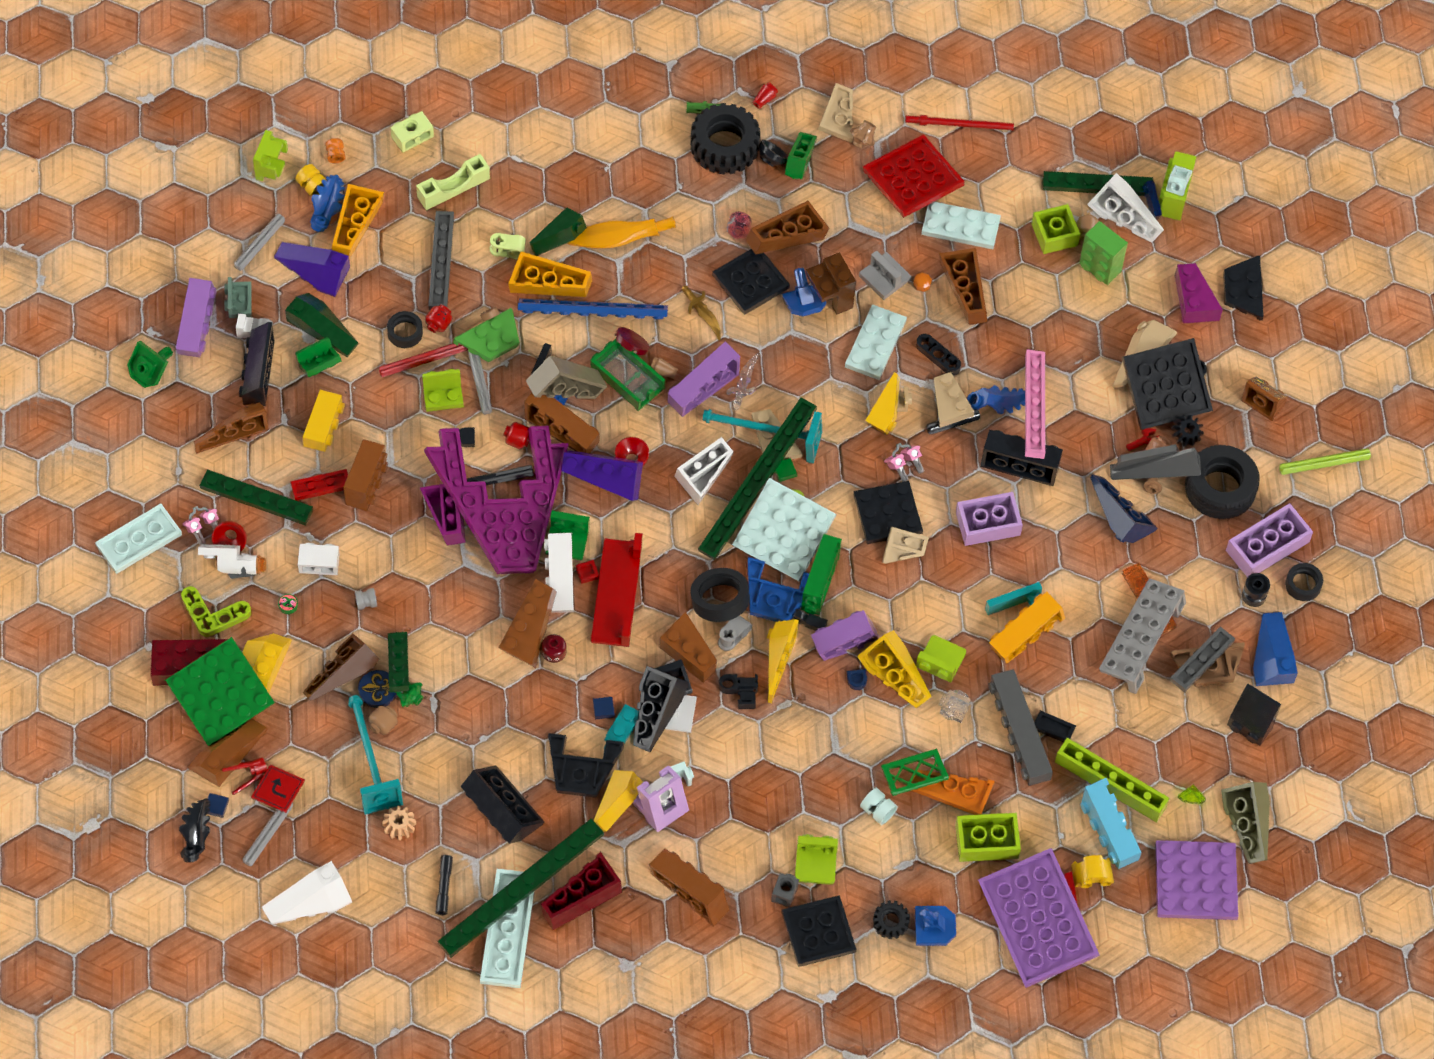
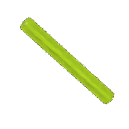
M1361 449L1280 464L1279 470L1282 475L1364 461L1371 458V453L1369 449Z

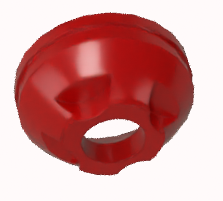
M627 437L616 445L615 457L626 459L628 455L634 454L638 458L636 461H642L644 466L649 458V447L640 438Z
M222 522L215 527L212 533L213 545H240V552L246 546V531L236 522ZM226 531H235L237 537L234 539L228 538Z

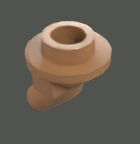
M1147 478L1148 481L1144 483V489L1148 493L1156 494L1162 491V485L1158 482L1157 478Z

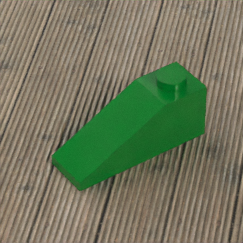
M803 132L799 133L788 156L785 170L786 176H790L793 179H803L817 136Z

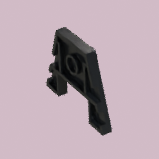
M548 733L557 793L596 798L624 749V742L606 740L603 759L564 755L567 741L566 735Z

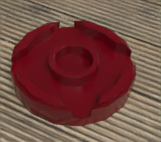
M619 327L615 332L617 342L628 351L632 352L635 350L637 355H645L650 349L647 341L631 329Z

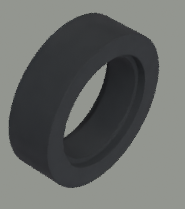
M710 569L700 574L691 585L690 594L693 609L698 616L708 621L724 622L740 616L750 603L748 582L740 572L734 569ZM727 585L738 590L737 596L724 604H710L702 599L703 594L715 586Z

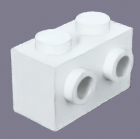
M314 543L300 544L298 556L299 573L338 575L339 546L333 544L316 545Z

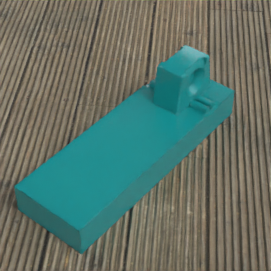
M1040 582L987 600L985 611L987 615H991L1028 602L1031 606L1034 603V599L1042 593V586Z

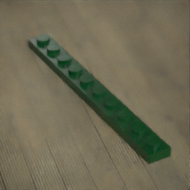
M800 397L699 546V552L713 560L718 557L763 490L768 479L772 477L813 416L814 411L817 410L816 405Z
M589 819L437 941L438 945L452 958L603 837L604 831L592 819Z

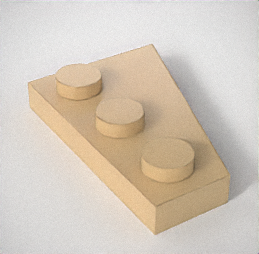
M837 83L835 84L818 128L820 131L850 143L853 141V136L850 132L853 126L852 89Z
M951 372L934 378L940 428L974 416L973 408Z

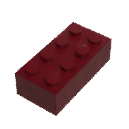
M228 639L152 640L151 680L153 686L168 685L165 681L166 679Z

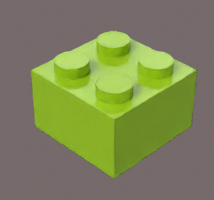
M1069 204L1033 213L1032 227L1043 254L1078 246L1080 232Z

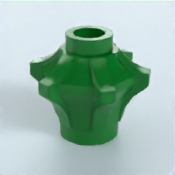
M409 682V691L395 692L403 708L415 704L417 706L420 704L424 697L421 695L422 683Z

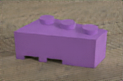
M864 610L856 611L846 619L836 620L833 625L819 628L815 633L811 634L817 651L824 661L847 654L846 650L857 647L858 650L864 648L863 644L875 642L879 639L873 622Z

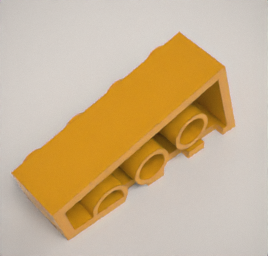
M348 184L331 250L348 255L349 259L351 258L383 203L384 192Z
M1047 591L1044 594H1039L1031 606L1023 608L1015 620L1011 619L1005 625L1004 630L1000 633H995L991 637L989 642L991 649L1006 664L1026 649L1027 643L1032 644L1039 640L1041 632L1046 631L1048 633L1053 629V625L1057 620L1061 623L1066 619L1062 606Z

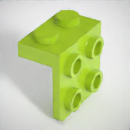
M933 635L924 651H920L916 667L951 683L966 655V649Z
M810 834L798 836L795 877L799 879V882L828 885L835 883L838 839L831 836L814 837Z

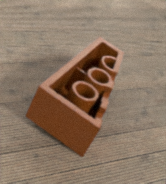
M976 248L939 253L940 265L968 324L986 323L987 312Z

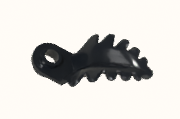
M207 798L198 800V803H192L193 808H186L189 815H182V820L186 824L180 825L179 831L187 844L180 852L184 862L197 861L199 855L205 850V840L210 833V827L206 826L210 820V816H206L210 812V801Z

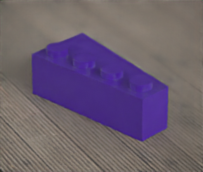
M577 451L564 452L563 472L628 500L635 501L639 498L642 461Z

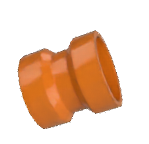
M339 138L326 141L325 147L328 152V161L334 164L343 162L346 159L343 141Z

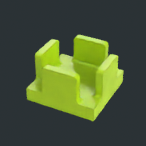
M265 130L253 158L256 180L263 181L264 177L276 180V177H280L285 166V161L278 159L280 152L287 153V141L273 137L272 131Z

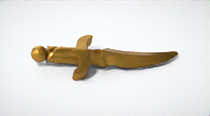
M684 285L681 289L691 301L688 306V314H691L692 309L695 307L698 315L711 327L720 341L721 330L719 323L712 311L703 303L705 291H702L700 297H696L688 286Z

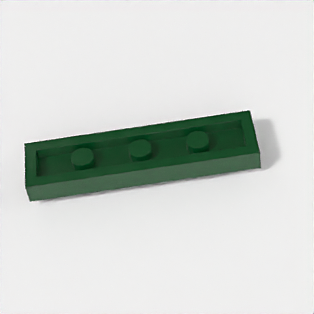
M407 632L388 633L390 692L409 691Z

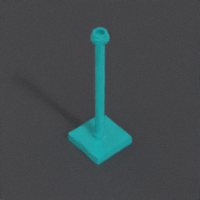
M711 409L704 410L703 421H706V423L716 421L775 434L780 428L779 426L714 414ZM814 411L810 429L807 432L802 431L798 437L805 439L806 462L814 464L823 433L821 412Z
M353 695L349 698L348 705L354 710L374 785L360 788L364 814L402 806L403 798L399 779L383 783L381 781L361 709L363 700L359 695Z

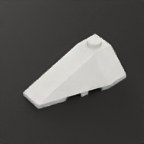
M1117 173L1087 204L1100 217L1108 218L1116 222V225L1132 230V233L1151 243L1164 230L1132 187Z
M331 861L299 880L262 906V909L270 923L277 924L296 920L299 917H312L324 912L332 913L352 903V900L340 874Z

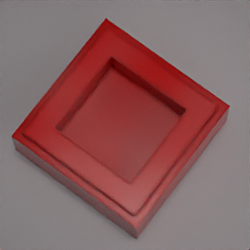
M594 560L575 565L581 584L599 579V573Z

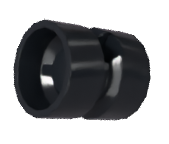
M1253 573L1247 577L1242 591V600L1245 604L1251 607H1259L1264 604L1270 589V581L1267 576L1261 573Z

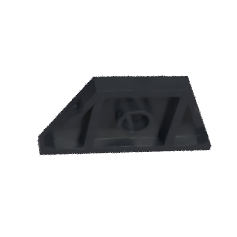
M1255 256L1224 269V300L1226 306L1236 308L1244 314L1248 312L1257 316V320L1263 321L1260 256Z

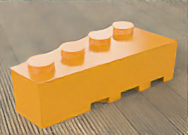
M521 251L508 284L510 293L587 297L592 283V275L590 271Z

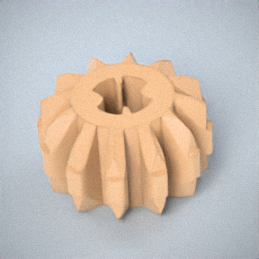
M397 806L396 811L390 808V814H384L385 820L382 822V826L385 828V834H390L391 839L398 836V840L401 841L403 835L409 838V832L414 833L415 828L413 826L416 825V820L413 819V812L408 813L407 807L401 810L400 806Z

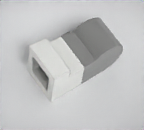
M238 314L236 324L237 338L250 337L252 329L272 321L266 318L246 317V314Z

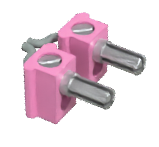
M899 443L896 445L892 456L884 461L890 469L898 471L902 482L908 481L903 467L906 465L903 458L906 461H912L918 473L924 472L919 459L922 456L919 450L920 446L917 445L910 446ZM899 446L902 448L907 447L901 450L900 454H895L899 450Z
M196 506L189 515V520L183 522V526L186 527L188 533L195 535L199 545L206 542L200 532L202 528L199 523L200 518H192V516L196 513V510H205V512L200 514V518H203L205 524H210L213 530L215 526H218L217 520L219 518L216 514V509L210 508L208 510L206 507L198 508Z

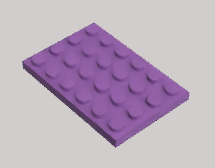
M1052 848L978 880L1025 988L1100 956Z

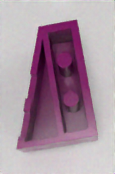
M1177 264L1175 281L1183 323L1220 321L1223 309L1197 264Z

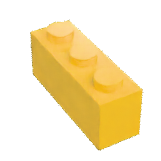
M324 390L319 391L302 437L304 447L326 452L327 447L331 446L333 430H336L339 424L338 416L343 413L345 403L342 402V395Z

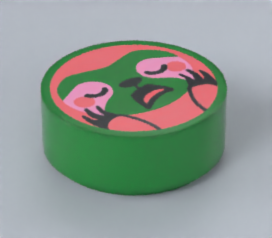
M291 594L281 596L278 601L279 610L284 614L294 613L298 608L297 598Z

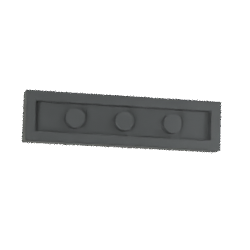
M1219 627L1171 676L1170 681L1185 693L1234 643L1235 638L1222 627Z

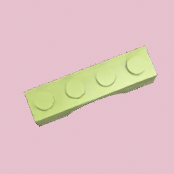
M479 154L464 161L462 167L454 175L446 179L435 180L432 177L416 185L417 198L425 210H428L489 180L490 167L482 155Z

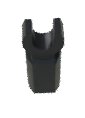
M796 610L794 614V619L799 620L798 624H804L809 629L816 631L827 626L828 620L819 616L807 615L800 610Z

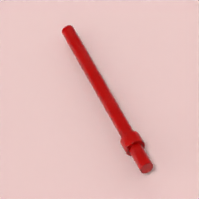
M905 115V123H917L920 126L931 124L1014 130V123L927 117V115Z

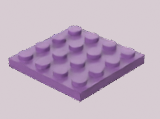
M1156 840L1157 917L1238 920L1236 843Z

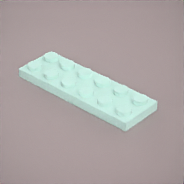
M497 869L493 896L521 875L523 871ZM534 892L488 928L480 984L521 988Z

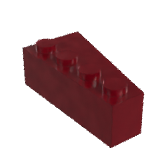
M601 851L593 861L584 865L583 869L576 876L573 875L567 884L557 889L541 904L543 917L552 930L559 928L622 893L621 880Z

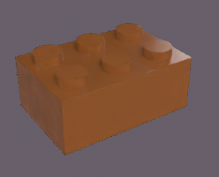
M365 439L362 440L344 485L345 503L347 506L368 511L369 506L374 504L376 497L374 493L381 486L382 473H386L388 469V462H386L388 454L385 453V445Z

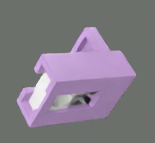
M669 765L659 772V779L650 785L647 781L637 787L639 795L633 801V805L645 816L646 821L657 832L689 811L681 778Z

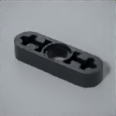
M921 334L918 336L916 348L945 373L951 372L954 376L960 372L961 361L931 335ZM936 351H940L944 354V356L942 358H937L934 356L933 353ZM949 364H950V365H954V364H955V365H956V368H955V367H951V368H950V367H949Z

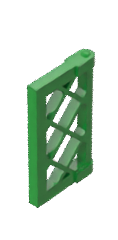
M937 749L881 765L892 796L949 780V775ZM934 757L935 763L932 765L923 760ZM914 762H919L915 770L905 766ZM921 764L931 768L928 776L917 772ZM894 768H900L896 776L889 771ZM902 770L913 774L909 782L899 778ZM933 770L940 772L941 776L930 778ZM915 775L926 779L914 784L911 783ZM899 781L907 786L896 788L895 783Z

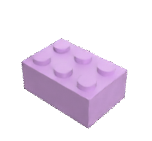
M1013 492L957 502L956 516L965 546L1021 535L1023 524Z

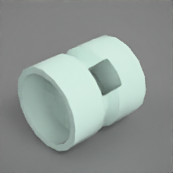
M874 788L863 799L860 807L868 814H873L872 818L880 825H883L894 815L898 806L892 800L885 799L886 795L878 788Z

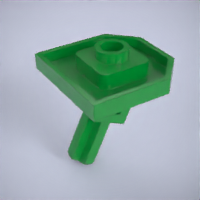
M137 341L127 363L130 377L144 388L158 385L168 364L167 359L173 355V351L170 347H165L157 353L142 341Z

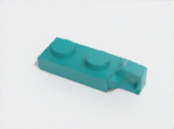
M625 704L607 732L604 741H622L625 744L635 729L639 711Z

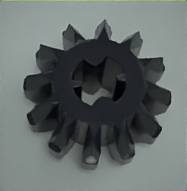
M1182 415L1180 419L1174 421L1175 425L1171 427V430L1175 431L1172 437H1178L1176 443L1183 441V447H1186L1188 443L1190 446H1194L1195 442H1199L1201 440L1200 436L1204 434L1200 430L1203 424H1197L1199 418L1192 420V415H1188L1187 418L1185 415Z

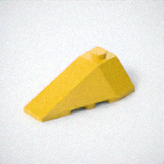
M799 620L778 621L775 623L774 628H770L768 631V703L772 704L796 642Z
M894 630L884 634L857 656L870 674L876 675L884 681L883 683L886 686L896 690L899 696L915 708H918L932 697L906 646Z

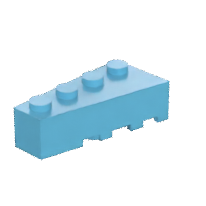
M1104 778L1085 787L1080 806L1083 813L1089 816L1092 829L1098 832L1101 845L1108 850L1111 863L1120 869L1138 861L1141 856V850L1131 829H1126V818L1123 812H1118L1117 799L1114 793L1109 794L1107 789L1109 782L1107 778Z

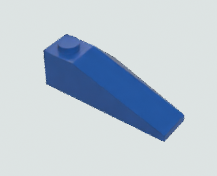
M1282 612L1262 614L1253 664L1256 686L1291 684L1296 680L1298 672L1295 656Z

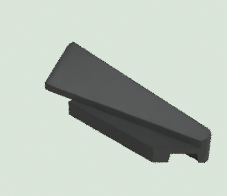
M1176 444L1123 454L1117 458L1116 464L1110 465V477L1112 480L1201 475L1200 455L1195 447L1180 451Z

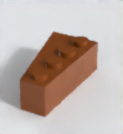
M806 201L751 228L745 241L755 254L824 240L829 227L812 204Z
M531 392L524 401L525 420L534 426H548L550 436L561 443H568V447L572 450L591 453L600 442V433L595 427L587 424L555 398H548L547 395H542L541 398L535 397Z
M536 579L498 648L522 662L537 668L541 644L546 634L549 616L552 612L557 591Z
M664 848L649 864L651 874L670 891L675 889L680 899L685 903L689 901L695 908L694 911L700 916L704 913L709 918L708 923L713 927L729 911L723 886L718 882H712L704 872L699 873L691 863L682 861L674 851L670 852Z

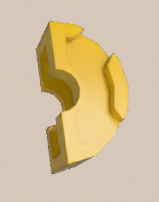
M1102 855L1083 857L1084 861L1080 863L1074 861L1071 865L1075 887L1089 888L1092 887V883L1109 886L1114 883L1110 858L1105 860Z

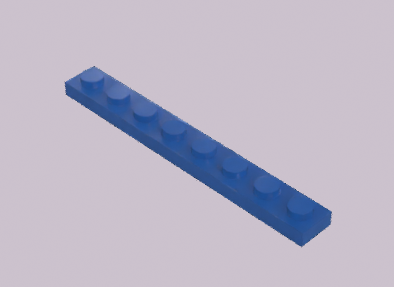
M519 298L518 310H522L523 313L541 311L542 314L559 312L561 315L578 313L580 316L597 314L599 317H606L608 314L619 318L632 315L634 318L639 319L645 318V316H653V319H663L668 315V305Z

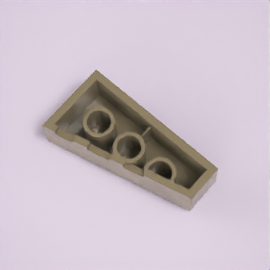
M554 356L546 358L526 380L534 396L540 398L542 395H547L548 398L561 395L562 398L575 396L580 399H596L608 387L598 370Z

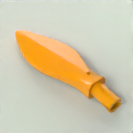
M673 216L657 222L655 219L635 222H602L587 227L575 240L567 244L587 248L621 247L645 237L660 236V232L676 228V222Z

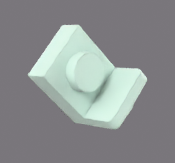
M1175 165L1170 174L1166 191L1183 196L1191 178L1192 170Z
M685 761L671 766L680 778L684 777L687 786L692 785L694 774L691 767L686 766Z

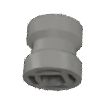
M374 588L367 589L364 592L361 590L355 591L358 610H363L369 606L371 608L377 607Z

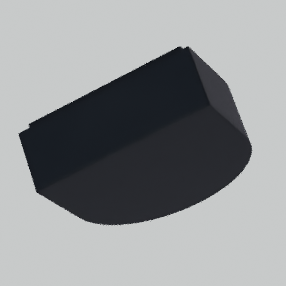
M475 427L459 429L461 446L475 447Z

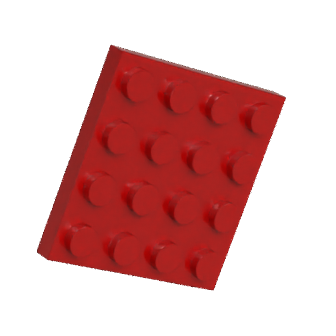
M924 134L863 166L865 174L903 218L965 186V181Z

